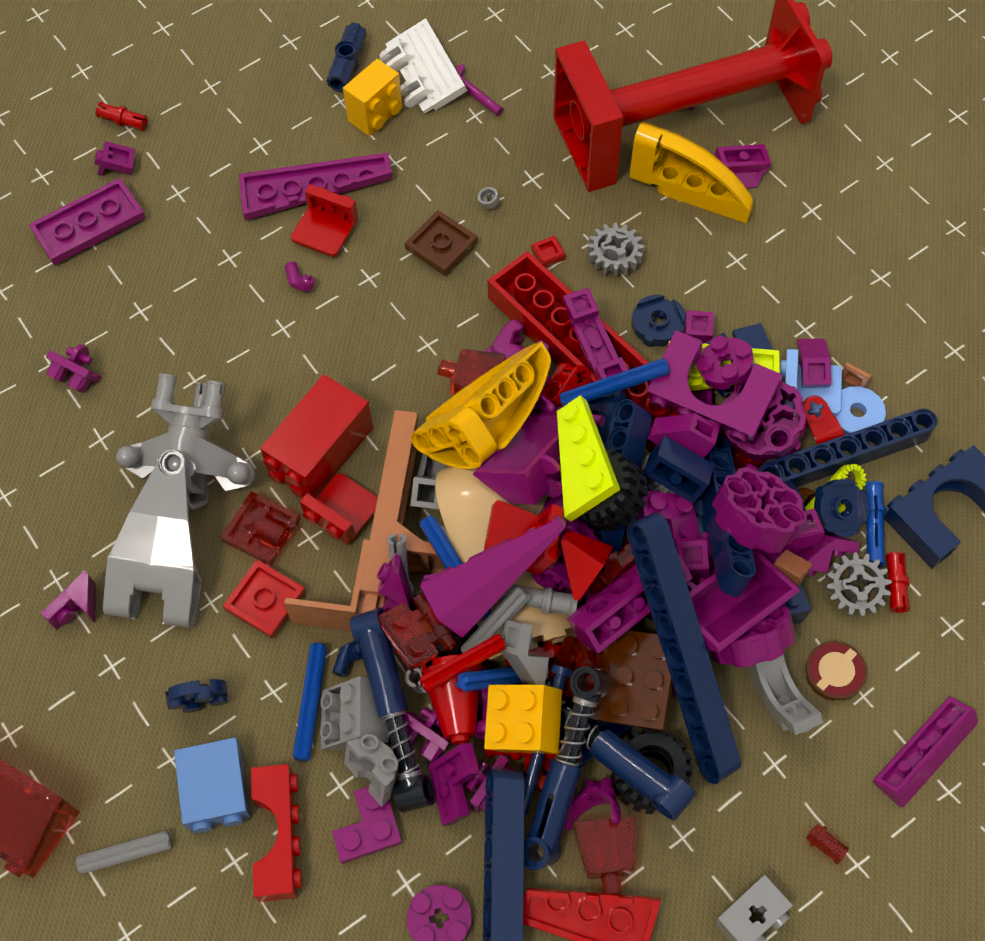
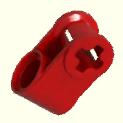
M561 363L556 367L553 376L541 394L558 408L562 406L560 394L589 384L591 372L584 365L573 367L569 363Z
M812 395L803 401L806 420L817 444L845 435L837 418L832 414L828 404L822 397ZM811 402H815L817 405L822 403V407L819 408V415L815 416L813 412L808 414L807 411L811 408Z

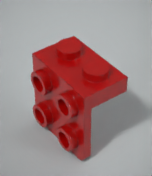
M309 184L305 190L308 208L292 232L291 240L293 243L335 257L359 220L356 201L346 195L341 196L330 192L324 187H316Z
M339 473L333 477L316 499L306 493L300 500L303 511L302 515L308 522L313 525H319L332 538L340 539L347 545H350L374 516L378 497Z
M497 500L491 507L484 550L509 538L511 540L524 535L532 527L537 529L551 522L553 517L557 515L562 518L564 508L552 504L540 515H536ZM561 533L526 571L538 575L550 565L556 563L560 554L558 541Z

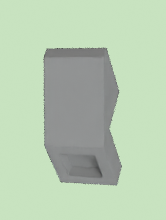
M506 620L503 631V640L506 648L502 650V653L522 683L527 685H545L549 673V658L528 653L532 642V625L516 620Z

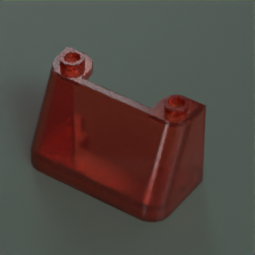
M0 759V858L7 861L3 868L20 878L25 873L34 878L80 812L54 792Z

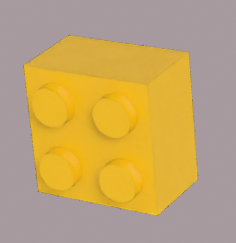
M379 59L373 61L343 87L348 122L368 136L381 129L384 123L393 115L398 114L402 108L399 73Z
M489 685L484 749L503 753L559 754L562 690L546 685Z

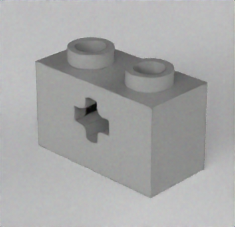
M764 875L718 917L714 924L729 941H766L767 939L762 934L771 926L775 931L779 929L790 918L786 912L793 905ZM758 911L762 916L758 919L759 921L752 923L748 918L752 913Z

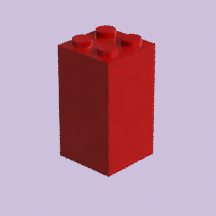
M323 374L260 447L264 459L263 463L268 470V476L278 484L283 482L289 486L290 491L301 499L306 493L316 498L372 431L373 423L369 402Z

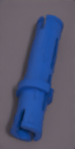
M870 481L865 483L866 495L870 506L869 517L866 522L867 554H869V562L871 563L877 559L880 560L878 568L885 566L884 516L886 515V507L883 505L884 484L879 481Z

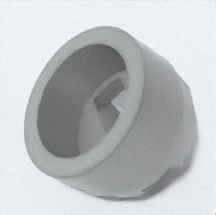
M483 188L478 194V200L483 208L490 210L498 206L500 199L495 188ZM488 196H492L491 201H488Z

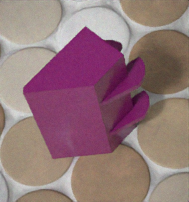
M531 413L508 445L501 450H497L473 475L510 504L536 505L544 495L552 498L560 496L562 494V482L558 481L561 476L557 413Z
M752 549L756 573L743 594L739 597H731L721 591L714 568L709 570V578L701 577L696 581V585L691 581L687 582L707 650L720 652L800 592L799 588L757 549Z

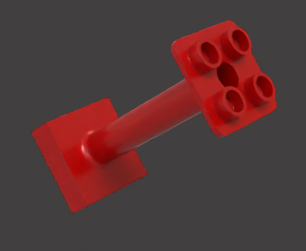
M775 0L765 46L610 90L586 41L576 42L556 48L553 119L587 191L591 192L616 184L622 127L776 82L801 124L810 122L815 104L820 103L822 99L821 82L824 72L832 65L831 47L825 38L817 39L810 27L808 8L803 2Z

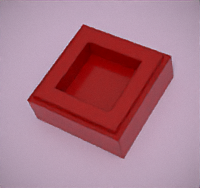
M555 235L531 244V251L535 258L545 267L566 259V254Z

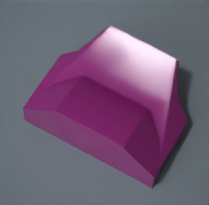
M765 144L717 147L714 153L716 158L725 164L746 188H757L763 174L771 166Z

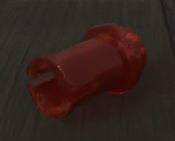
M816 824L806 837L810 842L809 846H816L831 858L835 864H838L847 854L849 847L827 832L825 825L821 827L819 824Z

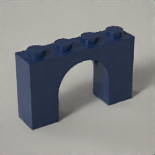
M974 445L965 452L962 449L957 451L949 459V464L945 467L942 464L938 465L928 475L930 478L924 482L921 479L908 489L909 493L906 496L898 495L887 505L889 510L884 517L886 522L931 569L953 554L961 543L936 516L932 506V496L943 491L959 492L972 499L985 512V456Z

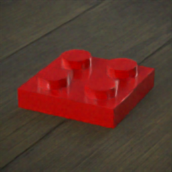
M256 560L222 607L226 612L273 639L289 616L284 606L285 598L301 599L306 590L305 587Z

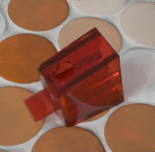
M463 349L460 352L457 363L441 360L438 375L451 379L450 393L454 396L474 380L505 361L506 354Z
M635 816L621 818L618 824H613L612 819L574 822V837L587 879L601 878L603 893L622 894L620 876L632 875L634 870Z

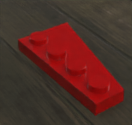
M527 887L523 898V924L572 941H650L661 898Z

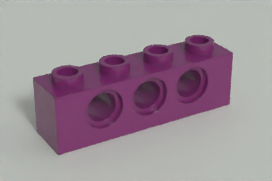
M678 554L687 583L693 577L681 555ZM636 564L567 618L579 641L598 654L651 612Z

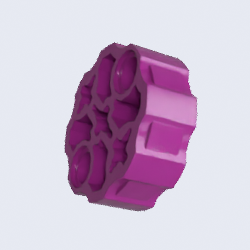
M781 381L776 392V399L772 401L765 417H769V421L765 422L763 420L758 430L759 434L755 437L754 444L747 440L745 443L738 442L729 437L730 433L724 431L731 447L747 455L748 459L760 462L769 458H780L790 454L798 440L804 436L806 430L803 398L795 386H789ZM746 382L741 385L737 383L734 386V391L724 400L723 405L736 399L742 392ZM783 397L789 402L793 401L794 409L789 407L788 404L783 405ZM777 436H783L787 439V443L783 446H775L772 444V440Z
M751 468L737 469L734 475H727L712 502V506L716 510L715 520L722 530L732 535L736 542L749 549H761L768 553L781 552L786 544H791L807 518V514L802 507L803 500L796 490L788 487L781 478L772 473L759 472Z
M785 603L720 652L710 651L711 659L719 664L751 667L757 663L772 661L782 656L785 649L794 644L796 639L790 609L786 608Z

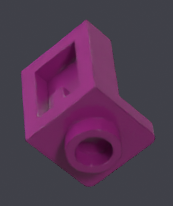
M105 141L102 150L97 149L94 164L98 165L97 175L102 176L105 168L131 174L135 149Z

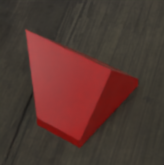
M569 531L563 536L561 545L573 599L580 600L603 568L613 546Z

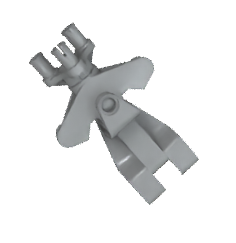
M159 373L156 398L152 399L151 409L169 424L167 433L142 443L123 446L116 453V460L119 465L143 479L148 476L149 478L131 508L107 558L103 612L105 615L135 619L140 610L143 591L162 594V600H164L162 624L192 628L197 616L202 579L194 562L188 509L194 510L208 504L207 475L215 476L223 489L230 491L251 485L255 480L256 471L250 463L208 440V427L223 419L224 409H221L226 383L210 380L203 384L195 382L192 407L179 406L173 402L177 376Z

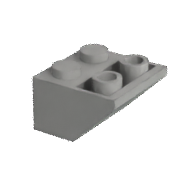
M359 676L322 690L321 750H346L348 741L361 738L366 734L375 735L384 744L389 743L387 724L383 723L384 719L382 717L378 718L367 677Z

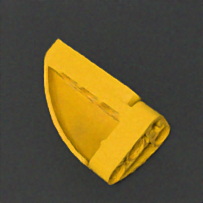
M645 122L639 125L633 143L630 179L648 185L655 184L657 185V191L663 196L747 224L753 207V198L744 184L725 164L707 149L677 133Z
M542 341L524 348L498 364L426 417V422L411 434V442L414 447L435 461L460 469L478 468L497 450L505 448L530 415L545 384L551 364V357Z

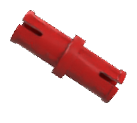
M104 102L97 104L101 108L96 107V117L113 121L121 127L126 125L141 131L146 129L142 124L147 126V115L128 111L127 107L124 106L115 107Z
M890 552L886 554L888 579L892 581L891 584L886 586L889 588V592H891L890 611L894 613L896 609V613H905L910 610L907 586H910V581L906 576L905 554L901 552L899 557V552Z

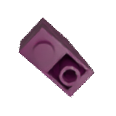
M696 413L659 417L654 419L647 439L657 445L665 435L705 458L716 443L720 427Z

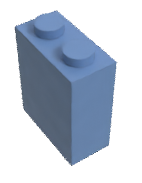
M236 737L174 750L182 824L189 831L204 833L210 831L214 825L224 823V826H236L242 824L243 819L251 818L242 747Z

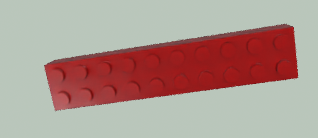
M526 251L487 280L488 299L510 320L516 319L524 326L523 332L533 342L544 341L550 347L549 354L554 362L558 365L569 363L573 367L584 365L591 372L590 383L598 381L580 347L563 301V296L573 292L532 254ZM600 318L618 358L622 357L628 370L649 363ZM650 380L622 391L627 395L626 399L634 401L650 412L652 417L651 429L655 418L677 415V410L668 406L666 409H662L650 402L651 399L647 396ZM647 439L645 448L652 452L656 444Z

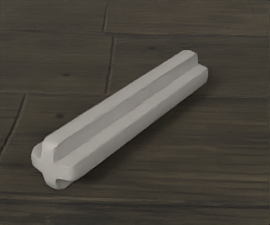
M516 586L461 646V652L464 653L498 634L504 628L505 621L511 620L530 599V594L526 589Z
M167 831L81 854L76 857V867L78 872L84 874L171 848V838Z

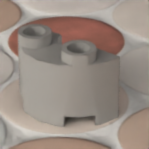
M366 734L361 738L348 741L344 764L356 778L365 777L370 780L371 784L369 785L368 792L381 807L390 800L398 769L396 756L390 747L379 741L372 734Z

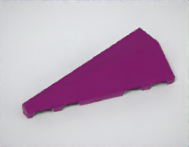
M557 515L553 517L551 522L537 529L532 527L524 535L511 540L509 538L469 557L467 562L455 568L451 566L444 569L442 574L432 579L425 578L421 582L420 587L438 621L463 638L565 529L566 521Z

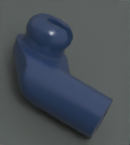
M355 640L340 648L332 671L334 675L346 677L350 664L363 658L360 645Z

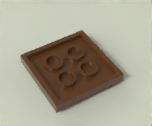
M627 630L599 654L585 645L582 667H601L607 671L611 679V687L608 693L601 697L600 702L592 709L595 714L590 716L589 720L666 732L673 682L658 634ZM591 674L586 680L589 690H592L595 685Z

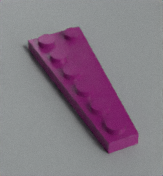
M389 153L238 174L244 220L259 218L263 215L307 203L305 190L309 184L316 187H324L330 192L340 194L393 179Z

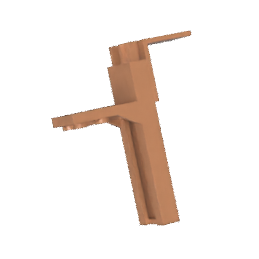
M399 410L394 412L370 540L363 539L351 605L346 606L285 598L284 606L292 624L351 632L350 619L352 616L380 607L383 608L387 597L378 593L379 579H377V573L384 562L389 563L390 561L387 538L392 534H397L398 542H400V534L406 536L409 573L429 575L444 571L445 567L430 542L422 541L405 528L418 450L411 442V434L417 429L418 414L416 412Z

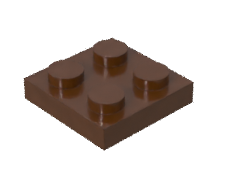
M437 210L405 242V249L445 276L478 243V236Z

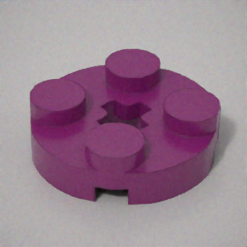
M724 336L713 338L710 345L705 347L700 353L697 361V369L705 384L719 390L730 389L729 385L737 382L739 385L746 382L755 365L750 344L738 338H725ZM731 360V364H725L724 367H721L722 362Z
M434 885L423 889L412 898L407 911V927L414 941H464L472 925V915L467 900L459 890L445 885ZM441 910L443 915L449 916V920L443 922V928H437L436 923H430V917L435 916V911Z

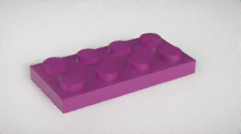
M118 178L33 221L29 226L53 265H56L146 217L122 179Z

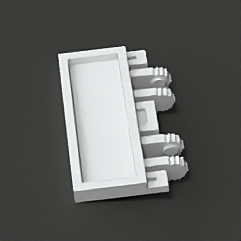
M426 18L387 42V48L379 54L380 60L383 63H387L386 65L395 71L400 70L406 80L400 86L401 96L405 97L404 104L406 107L411 108L419 104L425 114L433 108L435 111L468 91Z

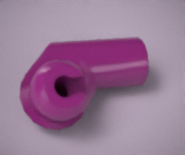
M296 262L285 264L288 283L291 287L302 292L313 290L315 278L312 275L309 277L307 274L300 275Z

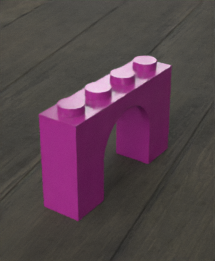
M675 330L662 357L668 362L670 373L651 380L647 389V396L651 399L650 402L662 409H666L667 406L677 410V415L696 413L719 426V429L730 433L729 437L741 443H745L746 440L753 443L779 388L782 374L755 363L742 392L736 399L724 405L705 404L692 394L688 386L689 376L702 351V341Z

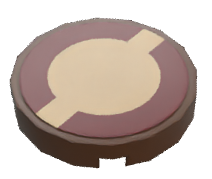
M830 641L821 643L812 650L805 664L808 685L817 695L826 700H849L859 693L866 681L867 668L863 657L855 648L843 642Z

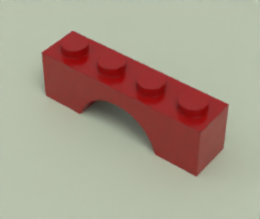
M289 764L251 768L252 800L256 806L273 813L278 824L277 839L273 848L265 857L253 863L254 898L258 902L297 898V889L302 888L301 868L296 869V856H301L300 836H295V824L300 823V810L298 804L294 805V793L299 792L298 774L293 773Z

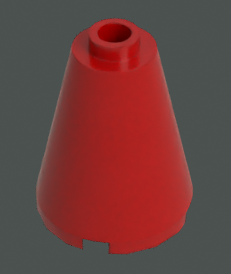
M448 655L432 659L433 665L429 667L426 666V663H423L421 665V674L424 675L458 655ZM482 662L463 673L482 671ZM457 676L428 692L444 739L451 740L452 745L469 743L470 738L475 736L480 690L463 692L462 689H458L456 687L458 682Z

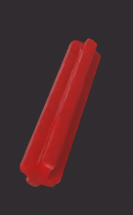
M499 634L494 635L422 675L419 678L420 684L426 692L435 689L460 673L469 670L504 650L506 644Z

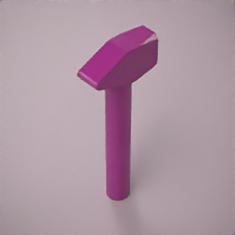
M462 64L454 67L468 90L467 93L495 115L500 116L503 112V107L463 77L465 65Z

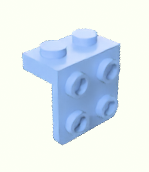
M787 349V359L781 360L780 374L786 376L785 383L789 386H795L801 394L803 401L812 395L820 396L826 401L834 416L840 414L842 368L838 365H831L832 384L830 387H802L801 364H798V350ZM783 397L784 404H788L789 407L794 409L793 401L789 402ZM811 402V408L807 411L808 414L813 412L815 415H819V408L822 407V403L817 405L815 402Z

